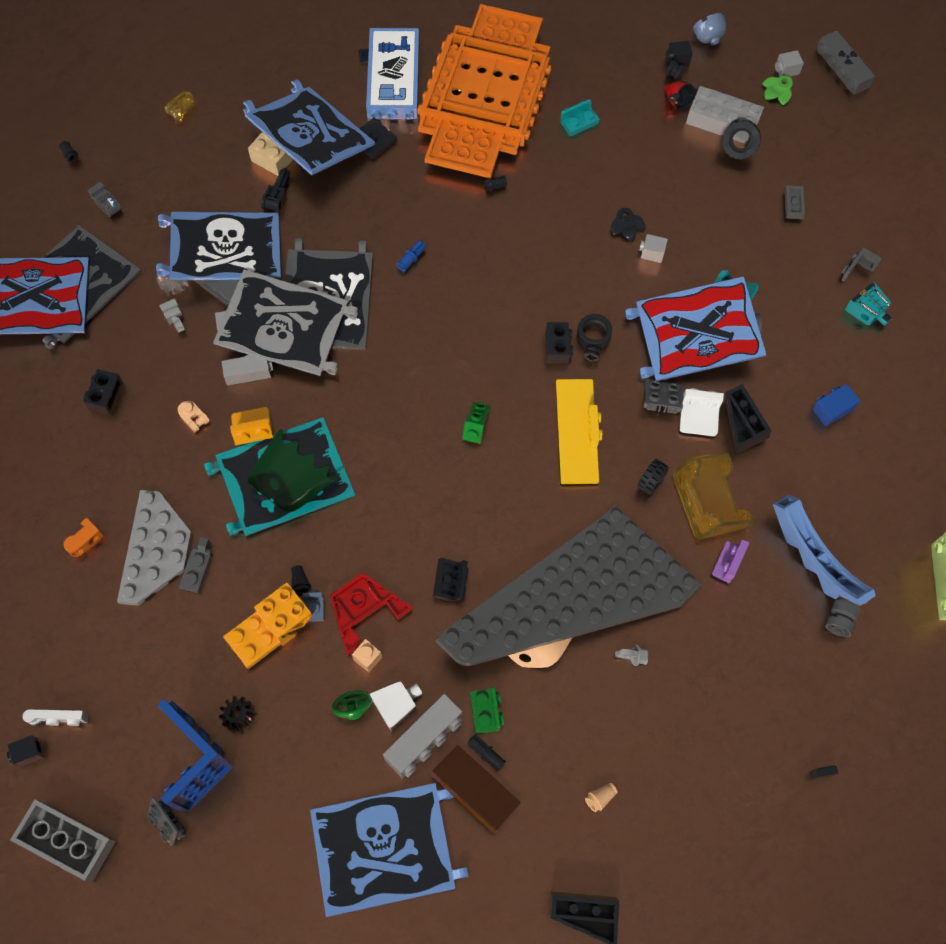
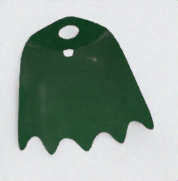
M280 429L255 464L247 481L267 499L272 498L274 500L272 503L278 508L289 513L296 511L332 483L340 473L327 477L330 466L316 468L314 466V454L299 455L297 452L298 441L284 444L282 440L283 429Z

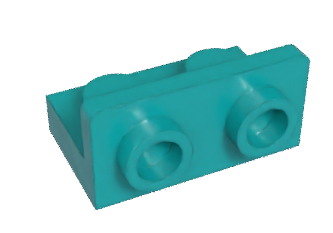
M590 99L581 101L577 105L566 108L561 112L560 123L570 137L599 124L600 119L591 108L592 101Z

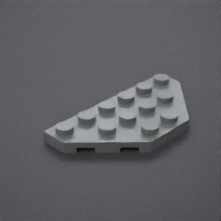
M140 490L117 599L119 604L139 606L151 594L158 592L169 584L168 582L174 577L181 575L186 568L192 533L158 491Z

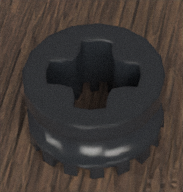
M592 345L586 346V352H584L583 357L588 361H599L600 348H595Z

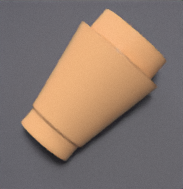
M608 783L589 792L585 800L593 812L602 811L618 791L612 783Z

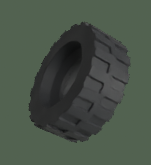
M745 119L737 120L731 123L724 131L722 146L725 149L724 151L730 157H734V159L742 160L749 158L756 153L760 146V130L752 121ZM739 131H745L750 135V143L745 148H738L733 143V137Z

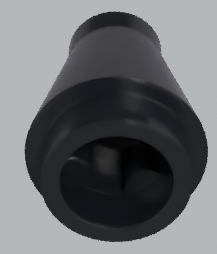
M296 565L291 568V588L298 596H302V593H307L310 590L311 585L303 567Z

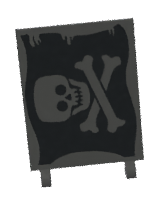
M80 225L43 257L89 258L85 324L141 272V269ZM51 333V335L45 336L42 342L46 344L45 347L52 350L59 340L65 343L75 333Z

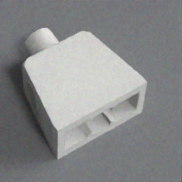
M400 681L371 693L370 696L387 726L393 731L417 709L413 699L420 696L422 691L417 684L405 689Z

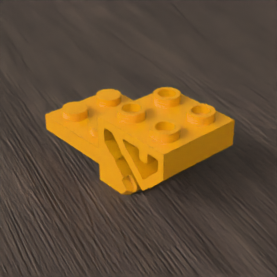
M285 583L254 607L256 610L254 614L223 636L247 669H250L278 646H283L296 636V629L304 627L312 617V613L288 583Z

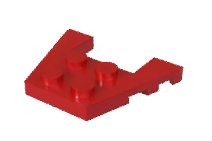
M364 573L359 574L329 595L348 656L362 643L352 628L375 611L387 605L397 620L413 610L411 605L400 600L399 597L384 589L383 586Z

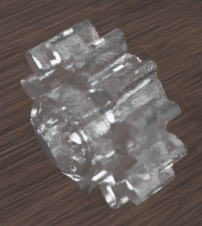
M170 274L164 277H156L160 289H165L167 294L170 290L176 294L177 289L183 291L182 286H188L187 280H170Z

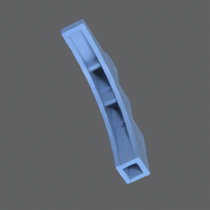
M787 495L773 503L786 543L799 549L805 568L818 575L823 592L834 599L843 597L859 606L876 596L873 588L853 576L828 550L813 528L800 499Z

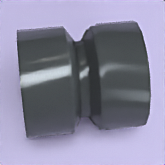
M839 599L833 604L831 610L833 615L829 616L826 628L836 635L850 637L855 627L853 622L857 621L860 608L854 603Z

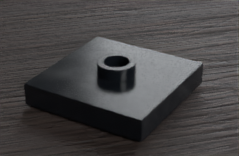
M372 118L360 128L361 131L375 142L374 146L362 151L372 160L397 141V136L375 118Z

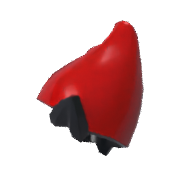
M684 81L672 82L664 87L670 103L677 110L687 108L692 100L695 99L697 88Z

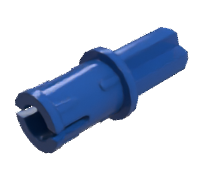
M421 240L418 241L410 250L405 252L404 257L397 263V267L405 272L413 262L417 261V257L426 248V245Z

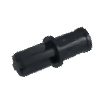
M476 734L469 739L468 745L482 756L481 759H485L496 771H499L506 760L501 758L492 749L493 746H488Z

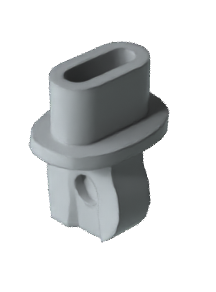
M636 644L632 650L621 649L620 651H615V657L630 659L633 666H638L639 664L646 665L648 662V649L641 648L640 645Z

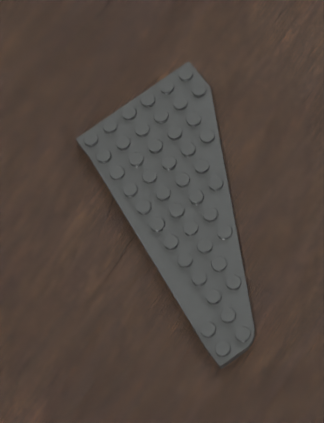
M614 505L597 521L450 626L436 639V643L458 664L472 666L680 608L702 584Z

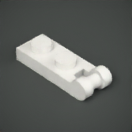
M26 710L23 713V720L33 726H37L41 722H46V725L58 726L59 722H67L69 726H80V723H88L89 714L84 711Z

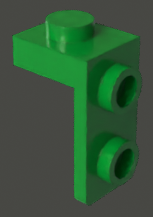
M482 402L472 403L465 420L462 440L481 444L490 405Z

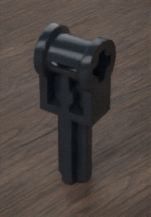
M287 168L280 170L274 186L268 185L261 200L262 209L268 208L275 210L277 213L281 212L286 198V189L284 187L290 176V171Z

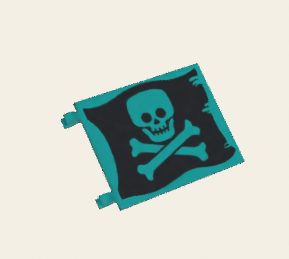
M323 417L283 431V443L288 444L298 441V454L302 456L314 454V466L316 468L330 466L327 477L340 473L332 483L294 512L282 511L272 503L274 502L272 498L267 499L247 481L255 464L273 438L251 442L215 455L216 462L204 464L208 476L221 470L239 518L238 522L226 524L230 536L237 534L241 530H243L245 536L355 496Z

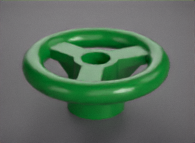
M363 690L346 692L335 699L331 707L332 712L338 717L350 720L358 719L370 707L372 698L368 692ZM355 696H360V697H358V698H356V699H350V700H348V698L355 697ZM343 705L346 711H340L338 706Z

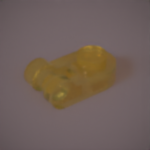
M182 92L166 104L164 110L168 114H172L173 118L179 121L194 106V97L190 92Z

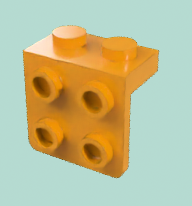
M267 407L233 413L231 415L232 426L230 428L235 445L273 438L270 413Z

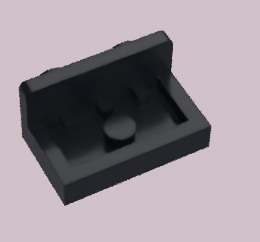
M445 558L438 559L433 592L434 598L454 603L463 599L466 593L465 579L469 571L467 567L468 561L456 562Z

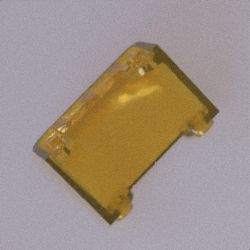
M729 454L693 455L674 471L675 485L693 534L697 539L722 535L748 528L755 524L754 518L748 509L738 510L726 477L732 472L733 468Z

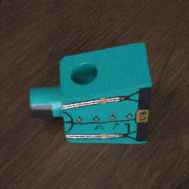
M874 281L851 299L845 308L848 313L866 325H871L878 320L886 326L892 320V317L886 313L891 302Z

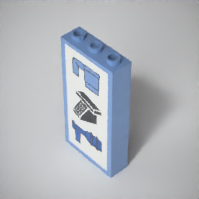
M370 28L366 102L367 119H418L419 28Z

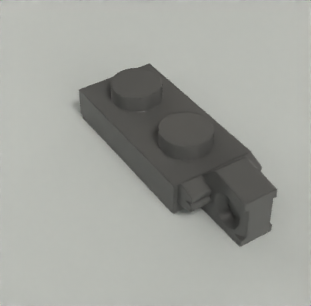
M201 537L198 547H193L179 585L180 589L200 593L212 558V551L209 550L211 542L208 538Z

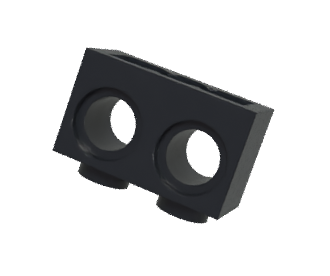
M547 322L545 331L547 363H569L570 356H573V345H570L572 329H569V322Z
M97 369L95 375L91 378V385L89 390L85 392L83 400L89 410L110 415L123 381L119 374Z

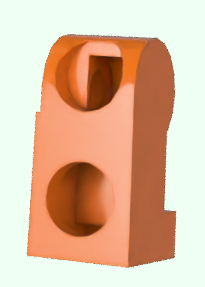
M88 518L81 522L84 526L74 536L67 537L64 541V549L73 557L81 556L104 537Z

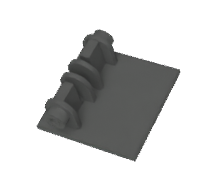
M646 380L643 408L656 411L658 406V412H660L661 406H663L664 413L666 409L667 413H681V409H683V385Z
M153 796L148 809V820L153 826L156 825L158 827L161 839L173 847L176 838L181 840L185 836V829L179 821L177 822V818L170 820L174 813H171V809L162 800L157 801Z

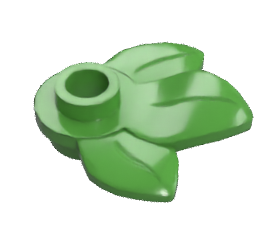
M786 75L779 78L769 77L762 83L767 88L764 95L765 100L778 98L781 105H785L792 96L790 89L793 85L791 77Z

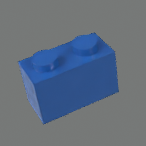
M846 384L841 388L839 386L835 387L827 396L822 395L817 398L812 410L822 423L828 426L855 410L861 401Z

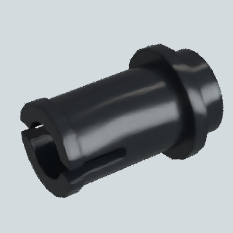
M61 142L59 148L64 153L65 159L69 162L77 161V151L73 150L69 142Z
M505 175L492 179L489 177L487 180H484L485 189L493 191L496 188L506 187L507 179Z

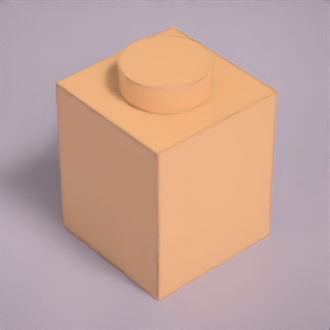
M365 639L354 651L352 657L355 662L367 672H370L382 659V654Z

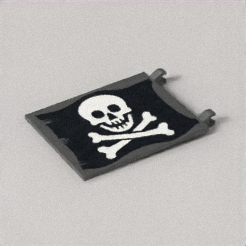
M295 238V250L288 249L285 282L348 300L347 306L357 307L358 315L356 320L343 315L331 349L366 350L373 252H366V240H359V252L303 250V239Z

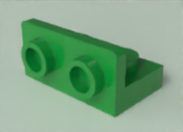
M495 686L487 690L470 692L475 734L500 731L501 725H504L503 713L498 711L497 705L501 704L500 692L495 691Z

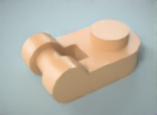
M184 401L179 405L178 413L193 432H197L201 425H206L210 422L209 418L192 401Z

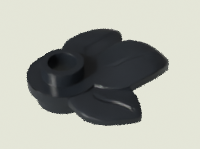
M621 208L616 214V219L611 224L613 235L622 233L629 241H633L637 230L643 231L646 229L643 219L638 215H634L629 208ZM623 214H627L628 218H624Z

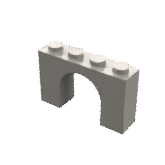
M226 311L215 313L217 330H219ZM252 355L222 361L224 379L228 386L271 378L270 371H273L272 361Z

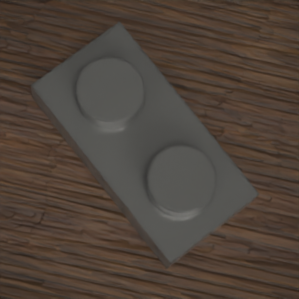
M786 185L784 189L786 218L804 219V186Z

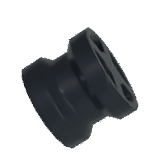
M673 60L667 68L666 75L672 76L674 80L679 81L684 74L686 66L680 65L676 60Z

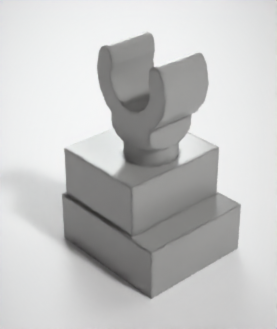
M175 298L159 305L169 325L174 323L178 333L184 331L185 329L181 322L183 316Z

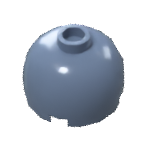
M722 13L707 16L708 20L702 22L701 19L694 24L695 36L701 43L716 45L725 35L727 24Z

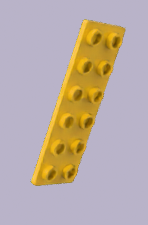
M557 379L556 397L561 484H598L597 446L599 440H602V429H599L601 412H598L597 405H594L593 380Z

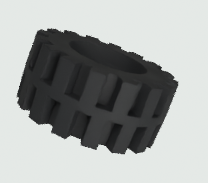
M654 459L642 475L637 487L652 495L666 476L669 466L658 459Z

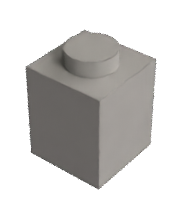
M798 50L779 54L775 63V69L780 76L786 75L790 77L799 75L804 62Z
M647 234L645 241H641L639 251H642L641 258L661 263L668 239Z

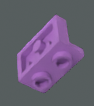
M742 539L739 545L727 541L713 569L712 575L730 583L739 568L749 542Z

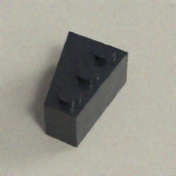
M743 384L727 391L724 401L735 454L737 455L769 439L772 430Z
M551 891L549 912L551 919L607 944H617L619 900L617 897Z

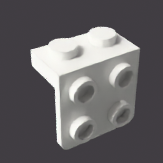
M696 388L686 389L683 395L680 431L690 434L716 436L718 433L719 408L723 402L724 393L700 391Z

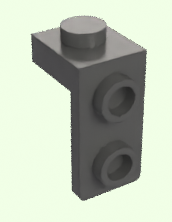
M863 247L860 253L856 252L850 260L853 263L851 265L847 264L842 271L844 276L841 281L845 282L857 264L874 272L882 258Z

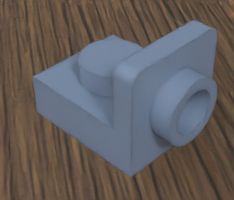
M309 590L307 593H302L303 603L312 613V617L308 622L324 621L323 593L318 590Z

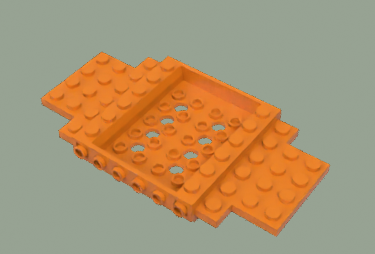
M480 4L472 28L456 25L453 33L448 34L446 41L443 40L442 52L438 53L437 65H434L432 70V79L429 78L428 90L424 91L423 103L418 107V114L420 115L418 132L433 135L425 156V163L491 178L500 151L517 155L519 146L524 147L525 141H529L531 134L529 129L534 126V114H537L539 110L538 101H542L544 93L542 89L546 88L548 81L546 77L547 75L550 76L552 65H549L551 47L536 43L543 18ZM464 64H469L471 67L469 69H463L461 66ZM480 68H485L487 71L485 73H479L477 70ZM500 71L503 75L496 77L493 73ZM516 75L519 79L513 81L509 77ZM458 89L462 93L460 95H454L452 91ZM471 93H475L478 97L476 99H470L468 95H470ZM487 97H491L494 99V101L492 103H487L484 99H486ZM508 101L510 105L504 107L501 105V102Z

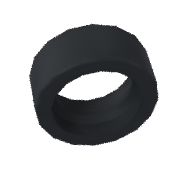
M590 314L582 318L577 329L579 343L584 348L592 345L595 348L603 349L608 345L612 336L610 321L600 314ZM589 325H598L605 330V336L602 339L593 340L584 334V329Z

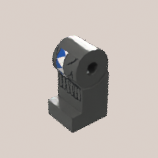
M101 181L88 189L92 200L109 217L122 209L118 201L107 191Z

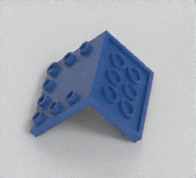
M163 699L157 706L205 754L193 767H187L181 773V778L175 784H170L164 790V795L161 797L166 805L187 814L234 766L221 754L223 749L215 741L211 744L209 735L201 727L199 729L195 727V720L187 712L181 709L174 701L168 703Z

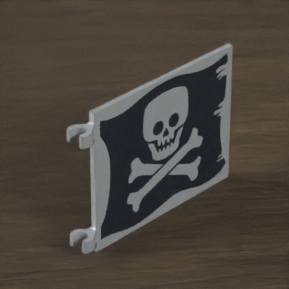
M244 269L213 344L321 376L323 370L331 375H336L338 364L331 361L326 362L343 315L356 320L358 308L347 306L348 300Z

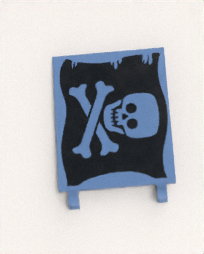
M298 79L291 81L295 86L291 88L293 94L258 109L255 108L251 100L243 102L247 107L243 109L245 117L311 175L375 145V142L313 89L310 87L303 88Z
M436 783L311 809L326 917L456 889L454 883L456 879L469 877L467 867L452 870L439 803L440 800L451 799L454 796L446 789L438 791Z

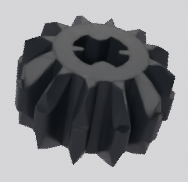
M236 696L232 697V702L226 699L227 707H220V710L225 712L219 715V719L224 720L222 726H228V730L231 732L235 727L238 732H241L242 725L245 728H249L246 722L254 721V718L250 715L255 713V709L250 708L252 703L250 701L245 702L246 698L243 696L239 701ZM236 710H238L240 714L239 717H236L234 714Z

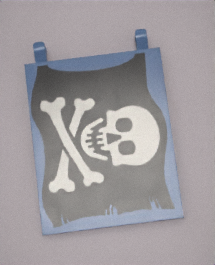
M171 212V217L164 214L158 215L160 227L163 228L171 225L170 266L161 263L157 264L156 270L159 277L170 274V280H239L245 269L281 280L279 213Z

